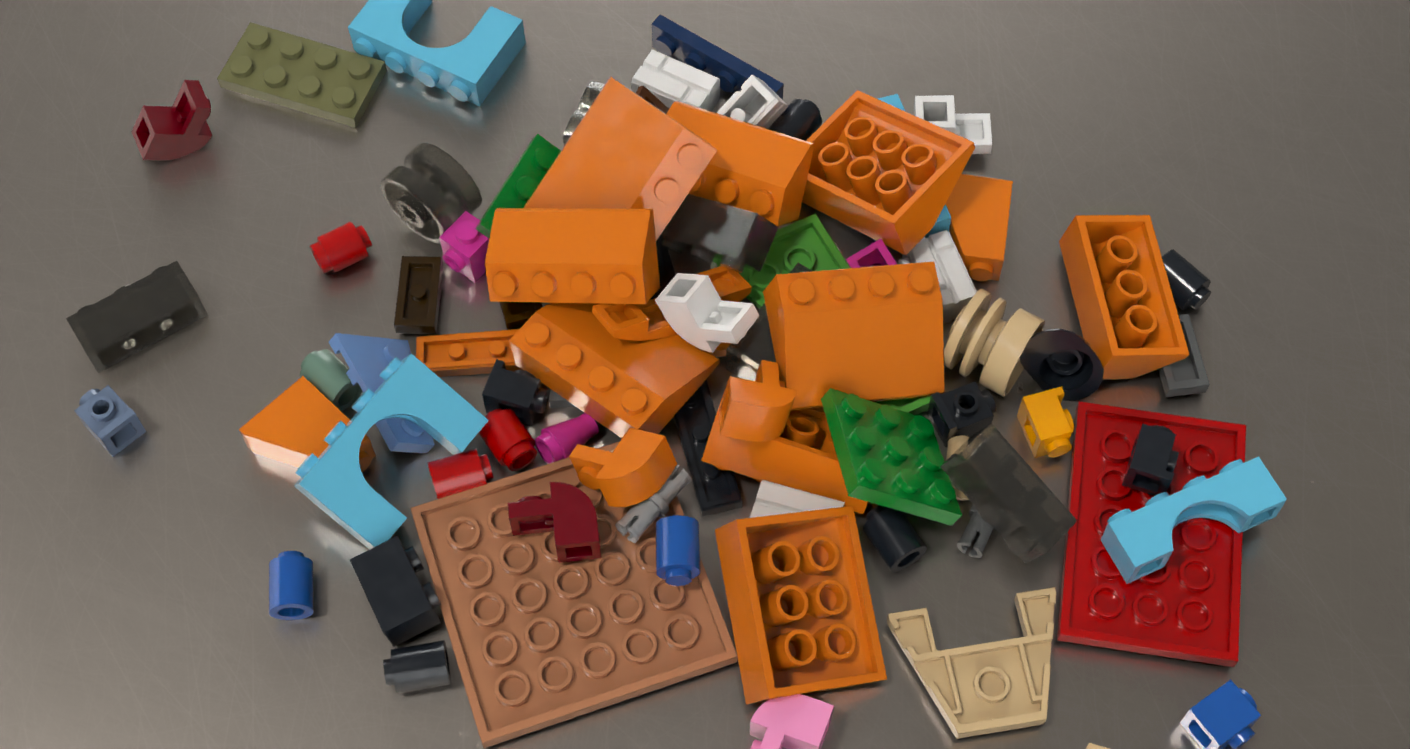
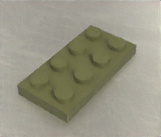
M250 22L217 80L221 88L356 128L386 74L387 68L385 61Z

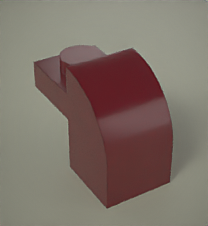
M184 80L173 106L143 105L131 131L143 160H175L200 150L209 142L213 135L206 119L209 118L211 113V103L209 98L205 96L199 80Z
M550 482L551 498L543 499L539 496H526L519 499L518 502L508 503V516L513 536L554 531L559 563L602 558L596 510L590 498L579 488L567 483Z

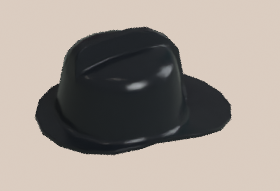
M1048 329L1036 333L1031 337L1020 356L1022 366L1043 391L1062 386L1065 393L1062 401H1076L1086 398L1094 393L1103 381L1104 368L1099 357L1085 339L1072 331Z

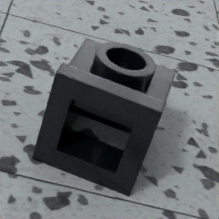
M496 359L482 392L486 413H490L495 409H511L523 424L533 426L537 414H543L546 410L550 390L542 388L540 379H537L533 374L523 370H516L514 372L506 370L505 362Z
M974 381L941 395L939 392L932 394L927 414L946 448L948 447V440L952 437L963 435L971 438L990 430L994 417L993 413L996 412V404L992 394L987 389L980 391Z
M1142 424L1134 441L1122 486L1154 496L1167 492L1173 480V471L1179 455L1178 451L1172 450L1176 434L1164 426Z

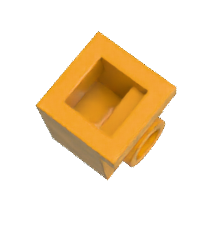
M1062 386L1022 397L1017 418L1034 458L1045 455L1051 458L1059 457L1072 449L1069 439L1074 432V423L1069 410L1062 409L1061 406L1065 394Z

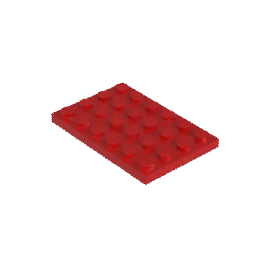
M1079 401L1075 413L1057 641L1235 667L1238 663L1243 532L1238 533L1228 525L1210 518H1193L1183 521L1172 530L1174 550L1165 567L1128 584L1101 542V537L1108 524L1107 521L1112 515L1128 508L1132 512L1145 507V503L1154 497V495L1122 486L1134 441L1142 424L1164 426L1176 434L1172 450L1178 451L1179 455L1173 471V480L1167 490L1169 496L1181 491L1186 483L1196 477L1205 476L1208 479L1219 474V471L1224 466L1235 460L1241 459L1245 463L1246 425Z

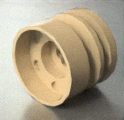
M981 288L960 311L949 331L944 349V366L953 369L963 357L959 373L967 377L978 364L983 365L979 381L980 385L1005 397L1024 370L1020 362V356L1031 337L1043 331L1045 321L1022 308H1019L1007 322L1002 320L1006 308V300L1002 298L997 299L988 310L992 295Z

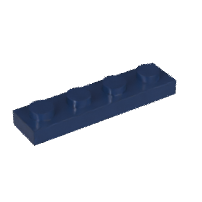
M661 14L651 24L652 47L657 52L719 78L720 88L723 91L740 92L743 83L751 75H754L763 80L783 100L784 84Z

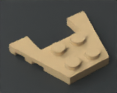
M1055 587L1016 593L1014 601L1024 637L939 651L936 649L927 608L888 614L887 624L956 739L1045 724L1047 720L1051 670V642L1054 631Z

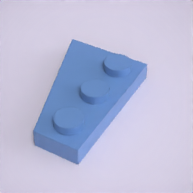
M335 333L329 340L334 353H341L350 369L346 374L353 386L359 385L363 393L368 388L375 392L385 380L379 375L395 357L402 361L411 354L408 340ZM387 418L375 423L390 451L428 453L435 445L431 435L409 420Z

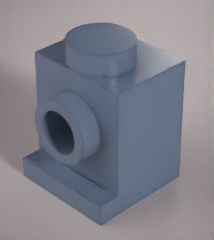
M109 385L101 391L96 388L86 392L79 401L80 406L74 410L83 425L112 457L147 432L136 413L125 404Z

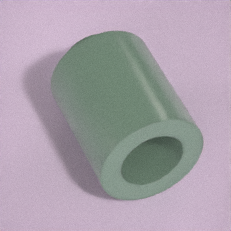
M330 350L313 351L302 361L300 378L304 376L340 411L350 407L362 393L361 387L359 385L353 386L346 372L349 368Z

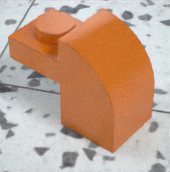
M761 360L755 381L729 377L719 409L720 436L750 442H766L778 438L783 433L797 390L785 388V382L779 380L778 363Z
M630 427L613 452L577 444L569 456L578 474L579 481L590 489H600L608 506L627 507L647 500L662 488L677 466L676 459L665 435Z

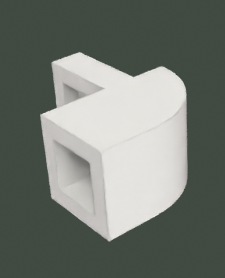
M954 95L915 96L914 116L974 142L975 149L972 154H991L990 113L955 114Z
M677 273L655 299L666 321L680 337L691 345L712 353L721 342L738 344L759 317L753 303L721 300L708 275Z

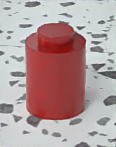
M476 448L427 462L438 499L486 485V480L494 478L487 454L479 456Z

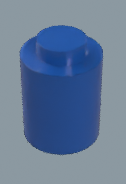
M668 516L656 522V574L658 577L665 579V582L669 585H687L700 574L699 522L689 516Z
M299 551L281 552L277 558L269 562V615L280 620L307 618L314 612L313 561L304 557V554Z

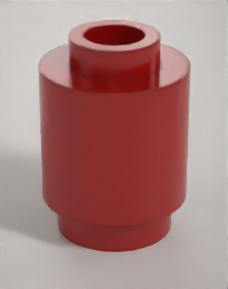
M350 221L317 237L318 242L310 245V249L323 274L331 270L336 273L369 257L367 248L371 247L372 243L364 227L360 225L355 228L354 224Z
M495 409L485 416L489 421L479 431V435L501 466H507L510 471H518L528 466L536 458L538 452L534 447L535 440L513 410Z

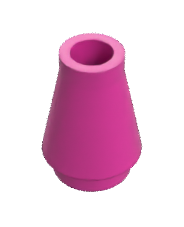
M583 413L576 418L542 429L541 435L535 438V446L542 459L547 464L569 458L577 444L585 445L593 436L599 433V428L591 416Z

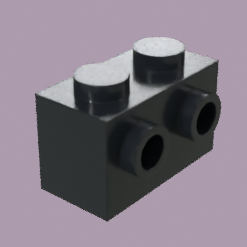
M395 536L350 559L378 623L393 647L441 623L435 608L442 604L431 582L422 584L417 572L423 570L424 567L413 546L405 549L398 536Z

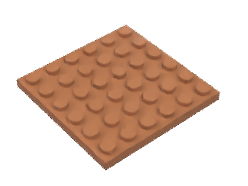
M619 442L597 449L613 452ZM570 458L410 508L433 585L441 602L440 608L483 748L738 662L736 650L701 558L700 574L687 585H669L665 582V579L658 577L656 574V522L668 516H684L677 496L668 505L669 511L665 516H658L636 543L627 539L630 535L629 532L623 536L615 526L634 505L627 507L608 506L600 489H590L579 481L578 474ZM550 482L567 483L579 488L590 498L596 510L602 558L559 563L554 531L513 536L508 516V503L518 502L519 499L526 496H539L543 499L551 498Z

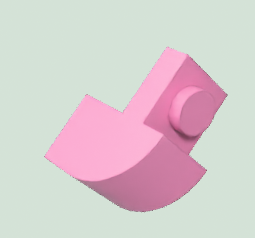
M803 694L767 700L756 710L750 721V735L762 739V741L755 739L750 749H821L832 720L834 705Z

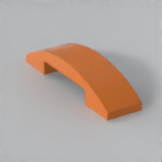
M730 263L697 273L709 276L723 301L741 302L751 293L752 286ZM655 299L649 300L647 304H597L592 306L594 316L614 338L646 341L677 334L666 321Z

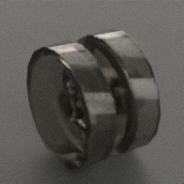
M427 142L418 144L405 156L404 166L394 167L380 183L383 197L395 214L415 233L436 244H440L439 237L465 211L472 215L482 202L479 188L462 165L444 150Z

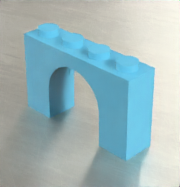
M368 0L348 26L353 48L358 54L385 61V64L397 73L404 72L419 79L420 82L428 87H437L450 93L459 101H468L477 106H481L526 43L523 20L490 6L471 33L459 43L444 48H430L419 45L408 36L412 28L431 5L432 0Z
M412 353L402 361L395 357L379 375L385 380L375 392L368 388L352 406L357 413L346 425L340 420L324 438V441L329 446L319 457L312 453L295 472L301 478L294 487L369 550L389 540L407 517L378 494L367 483L361 472L359 450L367 431L379 420L387 418L406 419L420 426L450 453L455 455L463 452L489 421Z

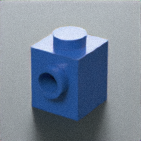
M1230 679L1190 708L1180 724L1201 749H1224L1228 745L1232 749H1238L1256 734L1251 727L1260 718L1261 714L1257 711V705L1252 696L1246 690L1238 688Z

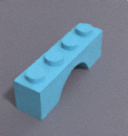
M1259 456L1245 463L1238 459L1224 466L1219 471V474L1206 479L1205 476H1199L1190 480L1183 486L1181 491L1170 496L1168 492L1157 494L1145 503V507L1132 512L1128 508L1115 513L1107 521L1108 524L1101 537V542L1128 584L1165 567L1174 550L1172 530L1183 521L1193 518H1210L1220 521L1236 532L1241 533L1275 518L1287 498Z

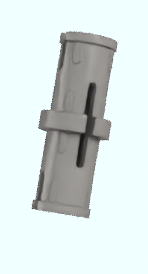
M677 464L657 493L647 500L635 504L615 524L617 530L623 536L629 532L630 535L627 537L629 541L636 543L658 516L664 517L669 511L668 505L692 481L684 468L680 473L677 472L680 465Z

